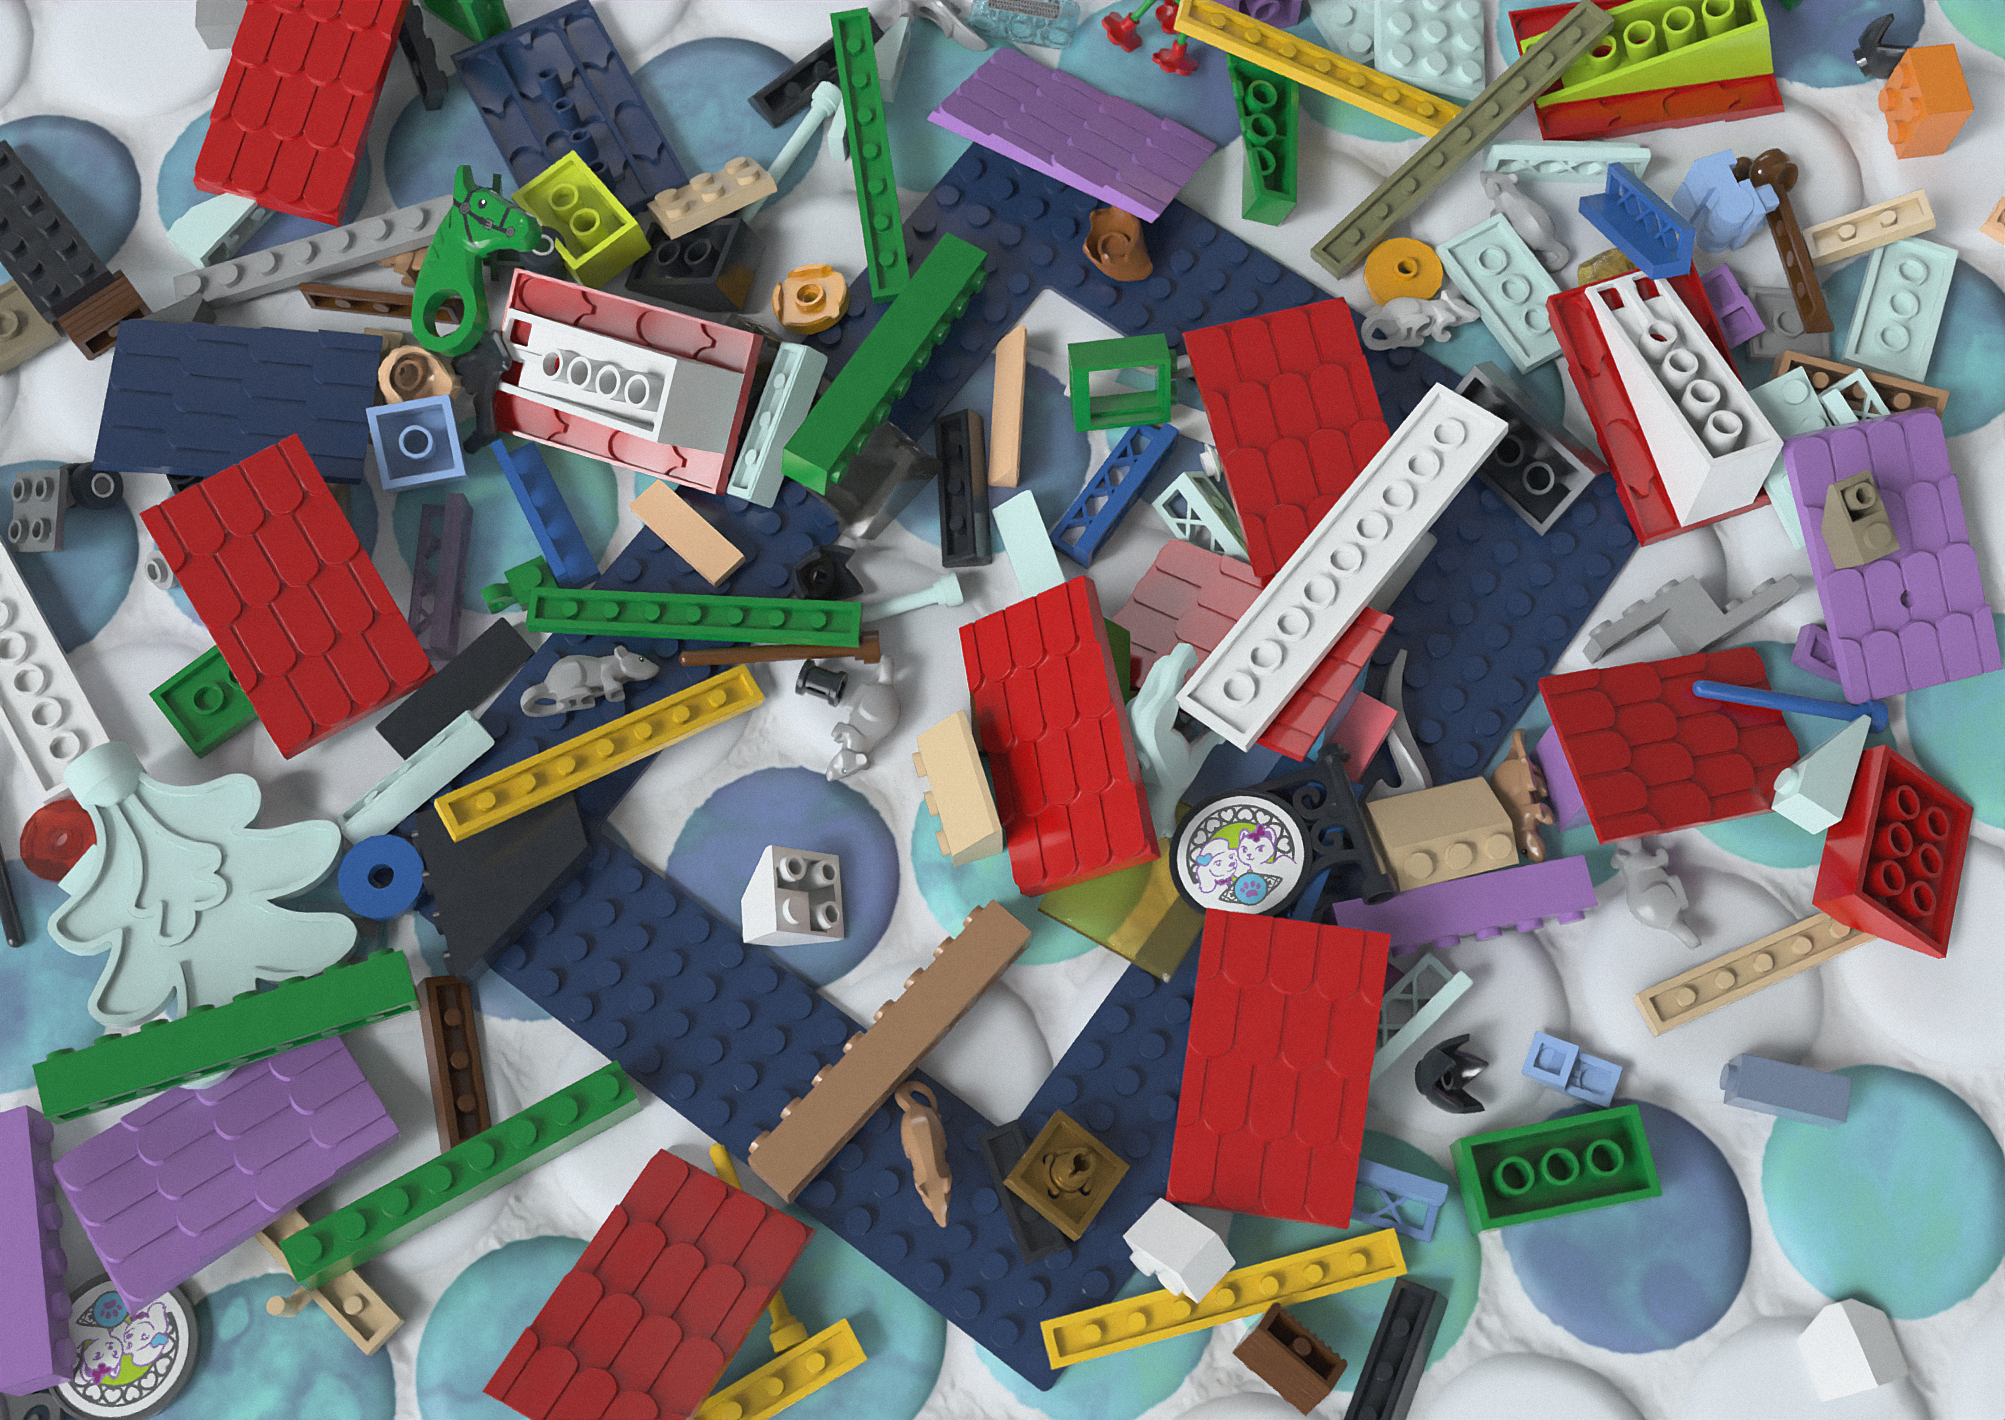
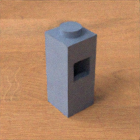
M1746 1053L1729 1060V1064L1726 1063L1723 1066L1720 1075V1089L1725 1090L1723 1104L1828 1129L1847 1122L1851 1078Z

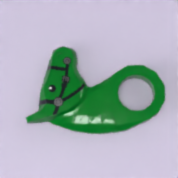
M460 165L457 167L453 205L439 224L428 247L413 294L411 314L413 335L425 349L449 357H456L469 352L484 335L489 319V311L483 282L482 260L489 257L488 253L497 249H514L519 252H530L535 249L543 232L541 221L536 216L498 193L476 185L470 165ZM460 294L465 307L463 320L452 334L440 337L435 325L436 314L440 305L447 298Z

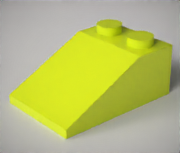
M574 150L511 195L517 206L536 216L541 221L542 226L551 227L563 236L566 248L557 237L554 247L563 257L567 270L581 286L599 289L651 250L638 222Z

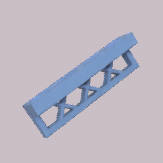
M1359 1158L1356 1183L1359 1184L1355 1185V1191L1364 1186L1377 1189L1386 1207L1373 1214H1368L1360 1211L1356 1202L1353 1201L1350 1219L1381 1229L1395 1228L1397 1234L1430 1243L1438 1207L1444 1204L1449 1185ZM1386 1192L1402 1198L1392 1203ZM1409 1199L1428 1205L1422 1230L1404 1225L1395 1207ZM1389 1211L1395 1222L1378 1216Z

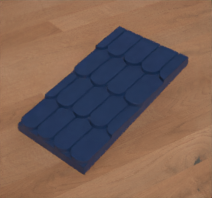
M589 0L574 1L450 55L466 90L519 189L572 150L576 152L632 217L639 215L638 213L648 211L649 209L646 204L654 201L658 193L667 189L678 190L690 184L686 173Z
M140 319L120 320L92 470L211 477L297 433L325 483L360 485L363 479L370 430L366 408L373 407L383 336L321 329L318 332L273 327L256 329L197 322L179 324Z

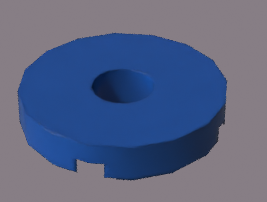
M389 834L371 836L355 844L344 856L338 871V890L345 904L359 916L376 922L396 920L409 913L418 904L416 901L426 889L422 878V871L426 870L427 866L422 856L417 853L415 847L405 839ZM382 868H391L394 872V878L390 885L381 889L374 888L372 881L375 873Z

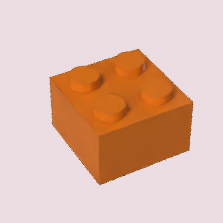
M1954 43L1908 48L1898 65L1894 68L1885 86L1879 92L1878 106L1880 111L1885 114L1888 125V140L1890 144L1894 145L1898 159L1942 155L1975 110Z

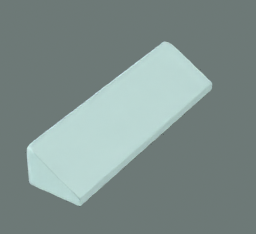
M782 341L726 493L764 507L771 508L784 478V474L781 473L783 448L806 419L827 363L826 355L806 345Z
M1031 489L1016 495L994 508L992 514L1024 599L1037 596L1041 592L1065 583L1066 580Z
M466 710L337 816L336 820L341 833L353 845L371 836L386 835L494 745L493 738L470 710Z

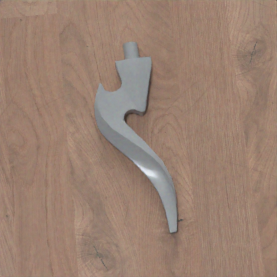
M1400 649L1389 669L1380 701L1400 714L1386 739L1402 780L1401 786L1399 788H1391L1383 779H1380L1374 784L1363 803L1433 787L1430 772L1412 737L1403 709L1401 685L1407 651ZM1362 804L1360 806V811L1366 826V820ZM1346 829L1344 837L1351 839L1349 831Z

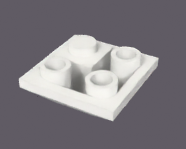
M775 845L766 847L741 900L744 943L779 947L843 940L844 926L839 856Z

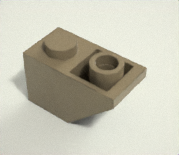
M1870 469L1863 470L1828 485L1821 533L1836 570L1865 565L1901 549Z

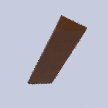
M1778 184L1774 192L1779 199V205L1775 211L1765 215L1806 334L1834 331V326L1793 207L1784 185Z
M319 282L300 283L299 285L301 293L312 309L411 320L414 293ZM447 298L440 305L435 322L460 325L465 310L463 299Z
M450 975L424 977L416 986L422 1006L419 1014L441 1154L492 1127L470 988L458 980L456 976L451 977Z

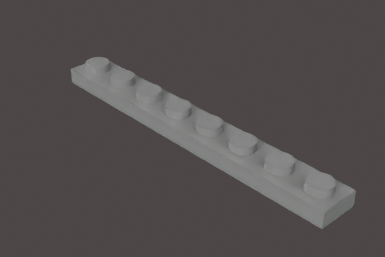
M453 193L175 276L173 280L176 303L201 292L214 310L428 246L439 224L453 205Z

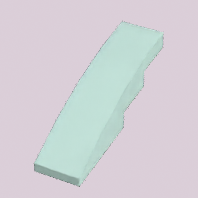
M901 16L874 46L882 101L893 103L911 42L908 17ZM842 99L827 137L830 158L845 161L850 145Z

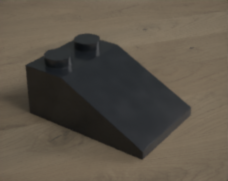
M742 218L716 219L673 240L656 222H651L645 236L651 250L634 262L624 287L631 292L708 312H740L767 246Z

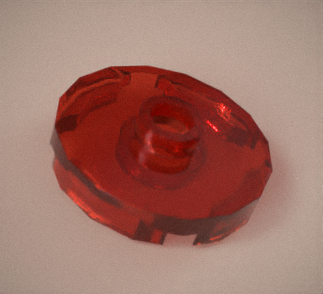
M72 799L53 801L38 809L25 823L20 837V856L27 869L46 882L59 884L93 844L97 846L95 826L88 811L83 809L77 800ZM67 834L66 841L62 845L57 846L60 836Z

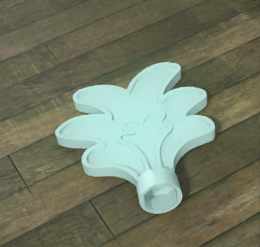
M121 740L107 742L88 750L66 768L63 779L81 807L87 810L92 818L97 837L95 860L87 879L76 893L51 915L48 920L47 929L49 935L63 949L79 956L96 955L111 948L107 965L88 1000L87 1007L90 1015L104 1026L129 1028L144 1024L160 1015L171 1004L176 994L178 999V1020L187 1017L186 1012L197 1006L213 1004L216 1008L232 1003V998L237 994L250 990L260 991L259 983L261 982L278 985L279 982L295 976H305L306 979L322 975L324 974V968L336 963L346 962L356 952L360 935L354 923L347 916L339 913L296 912L274 905L294 899L313 890L333 872L340 860L344 846L343 835L334 822L328 820H309L272 829H254L264 814L265 798L253 777L243 773H235L193 786L165 784L149 777L129 744ZM237 1068L179 1087L184 1089H206L226 1080Z

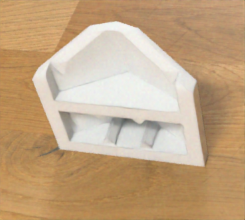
M1851 1298L1824 1306L1805 1331H1802L1796 1338L1821 1402L1879 1387L1910 1374L1885 1312Z

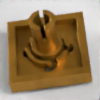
M1058 1109L1009 1173L1003 1184L1072 1240L1076 1241L1084 1233L1130 1166L1063 1111ZM1047 1155L1048 1157L1045 1159L1046 1163L1044 1165L1042 1158ZM1082 1185H1084L1082 1189L1084 1193L1089 1191L1087 1196H1083L1078 1190ZM1049 1189L1053 1196L1058 1194L1057 1199L1050 1198L1047 1190Z

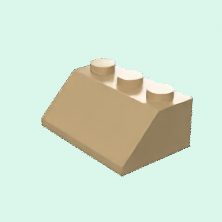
M965 710L957 711L916 737L919 752L912 753L918 778L926 776L930 791L923 792L930 817L938 815L942 830L935 832L942 857L950 855L954 867L1003 853L1001 824Z
M1483 776L1362 803L1367 831L1382 874H1391L1399 892L1519 863L1511 819Z

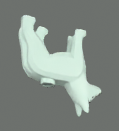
M1178 643L1170 656H1163L1153 665L1139 694L1125 706L1157 841L1160 838L1172 840L1177 828L1175 810L1179 799L1194 780L1211 749L1216 744H1223L1226 741V738L1210 728L1203 730L1195 718H1190L1180 732L1173 728L1180 706L1175 697L1184 685V675L1187 670L1192 669L1199 661L1193 646L1185 643Z

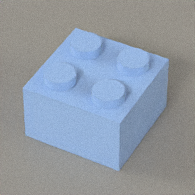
M449 394L366 408L382 489L390 494L470 479L455 403Z

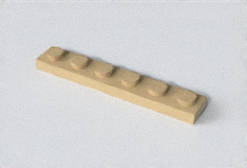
M1821 912L1639 992L1632 999L1655 1038L1879 938L1875 935L1842 925L1826 913Z

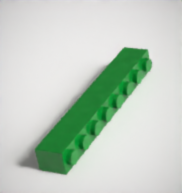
M948 232L945 233L784 446L781 473L822 495L827 493L833 483L840 484L843 481L850 467L849 461L854 454L860 456L864 452L871 438L870 432L875 426H883L890 414L892 402L895 398L902 399L911 384V376L916 370L919 372L923 371L930 359L931 349L935 343L941 345L944 342L954 317L960 319L969 305L970 296L973 291L979 293L984 287L989 272L985 270L987 252Z
M394 948L381 949L369 954L367 961L350 965L349 962L336 963L324 968V974L309 979H306L305 976L291 977L279 982L277 989L260 993L259 990L246 991L235 995L232 998V1003L216 1008L213 1004L197 1006L186 1012L187 1017L169 1022L168 1019L164 1018L149 1021L140 1026L141 1031L122 1037L121 1033H113L101 1036L93 1041L94 1046L75 1051V1048H64L53 1051L46 1055V1061L32 1065L44 1118L59 1125L420 1010L422 1006L409 961L403 950L395 952Z
M615 1060L279 1242L297 1284L312 1292L639 1113L643 1108L618 1060Z

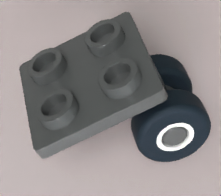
M93 462L70 463L58 469L17 472L16 480L11 489V496L14 501L13 520L8 529L11 552H61L65 509L76 508L78 504L90 510H105L115 506L121 499L124 488L120 473L117 471L92 470Z

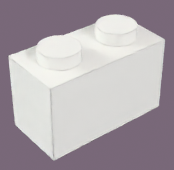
M1161 1197L1123 1235L1134 1252L1130 1259L1142 1273L1148 1277L1155 1273L1160 1282L1172 1294L1178 1296L1182 1292L1197 1303L1236 1264L1216 1232Z

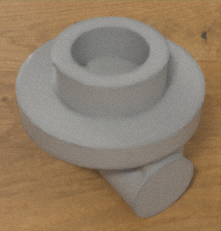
M159 549L151 551L145 563V573L148 580L161 590L172 589L176 585L181 586Z

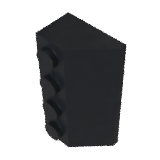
M1492 361L1474 365L1453 390L1460 396L1509 423L1508 433L1474 474L1541 536L1545 535L1583 501L1611 470Z

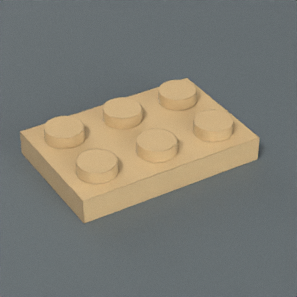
M738 157L728 161L725 164V168L713 174L702 173L693 177L687 186L678 190L667 189L658 193L655 196V200L646 205L655 222L673 240L778 190L773 177L751 157Z

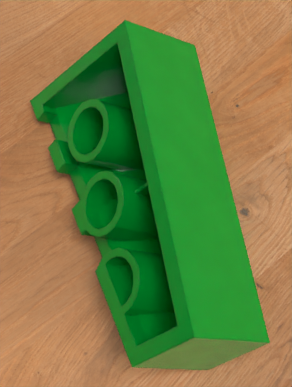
M1228 52L1225 57L1241 124L1243 142L1241 218L1277 227L1297 204L1299 82Z

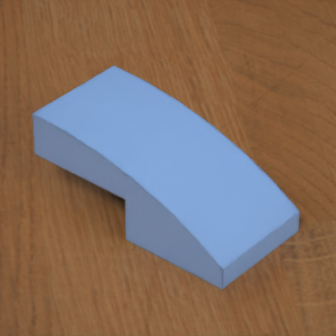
M1536 1031L1521 1074L1580 1102L1601 1110L1610 1109L1623 1073V1067L1580 1052V1046Z

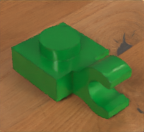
M542 555L505 571L504 574L508 583L491 584L480 591L491 614H496L517 602L523 612L527 611L531 587H558Z

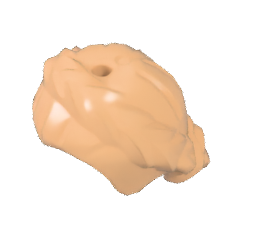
M405 345L392 350L389 356L383 360L377 375L380 390L387 404L449 394L455 401L463 389L460 383L461 380L459 376L454 374L451 364L444 360L440 354L425 349L422 345Z

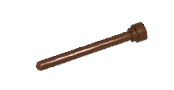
M862 631L860 647L779 644L697 649L681 652L679 662L685 667L855 657V661L864 660V664H878L880 662L879 631Z

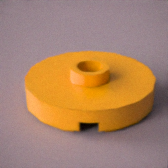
M1400 237L1388 239L1373 249L1366 261L1363 280L1370 291L1369 295L1382 307L1390 300L1398 297H1412L1430 301L1439 292L1443 269L1439 257L1431 247L1419 240ZM1399 269L1407 270L1410 273L1403 274L1399 271Z
M807 264L787 274L789 278L782 284L779 281L774 288L771 299L773 312L779 323L786 330L796 334H815L827 330L840 321L848 310L851 297L846 280L840 272L833 271V268L826 264Z

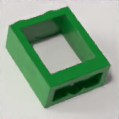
M419 0L421 8L475 44L512 28L503 0Z
M1165 333L1068 343L1070 406L1075 433L1171 422V406L1178 404L1176 382L1171 381V374L1177 373L1178 365L1176 350L1168 349ZM1155 365V390L1090 397L1089 372Z

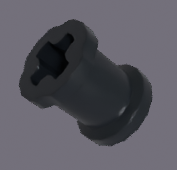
M807 659L798 675L795 693L801 696L808 693L827 700L830 706L837 707L845 691L848 674L844 671L835 673L816 666L814 660Z

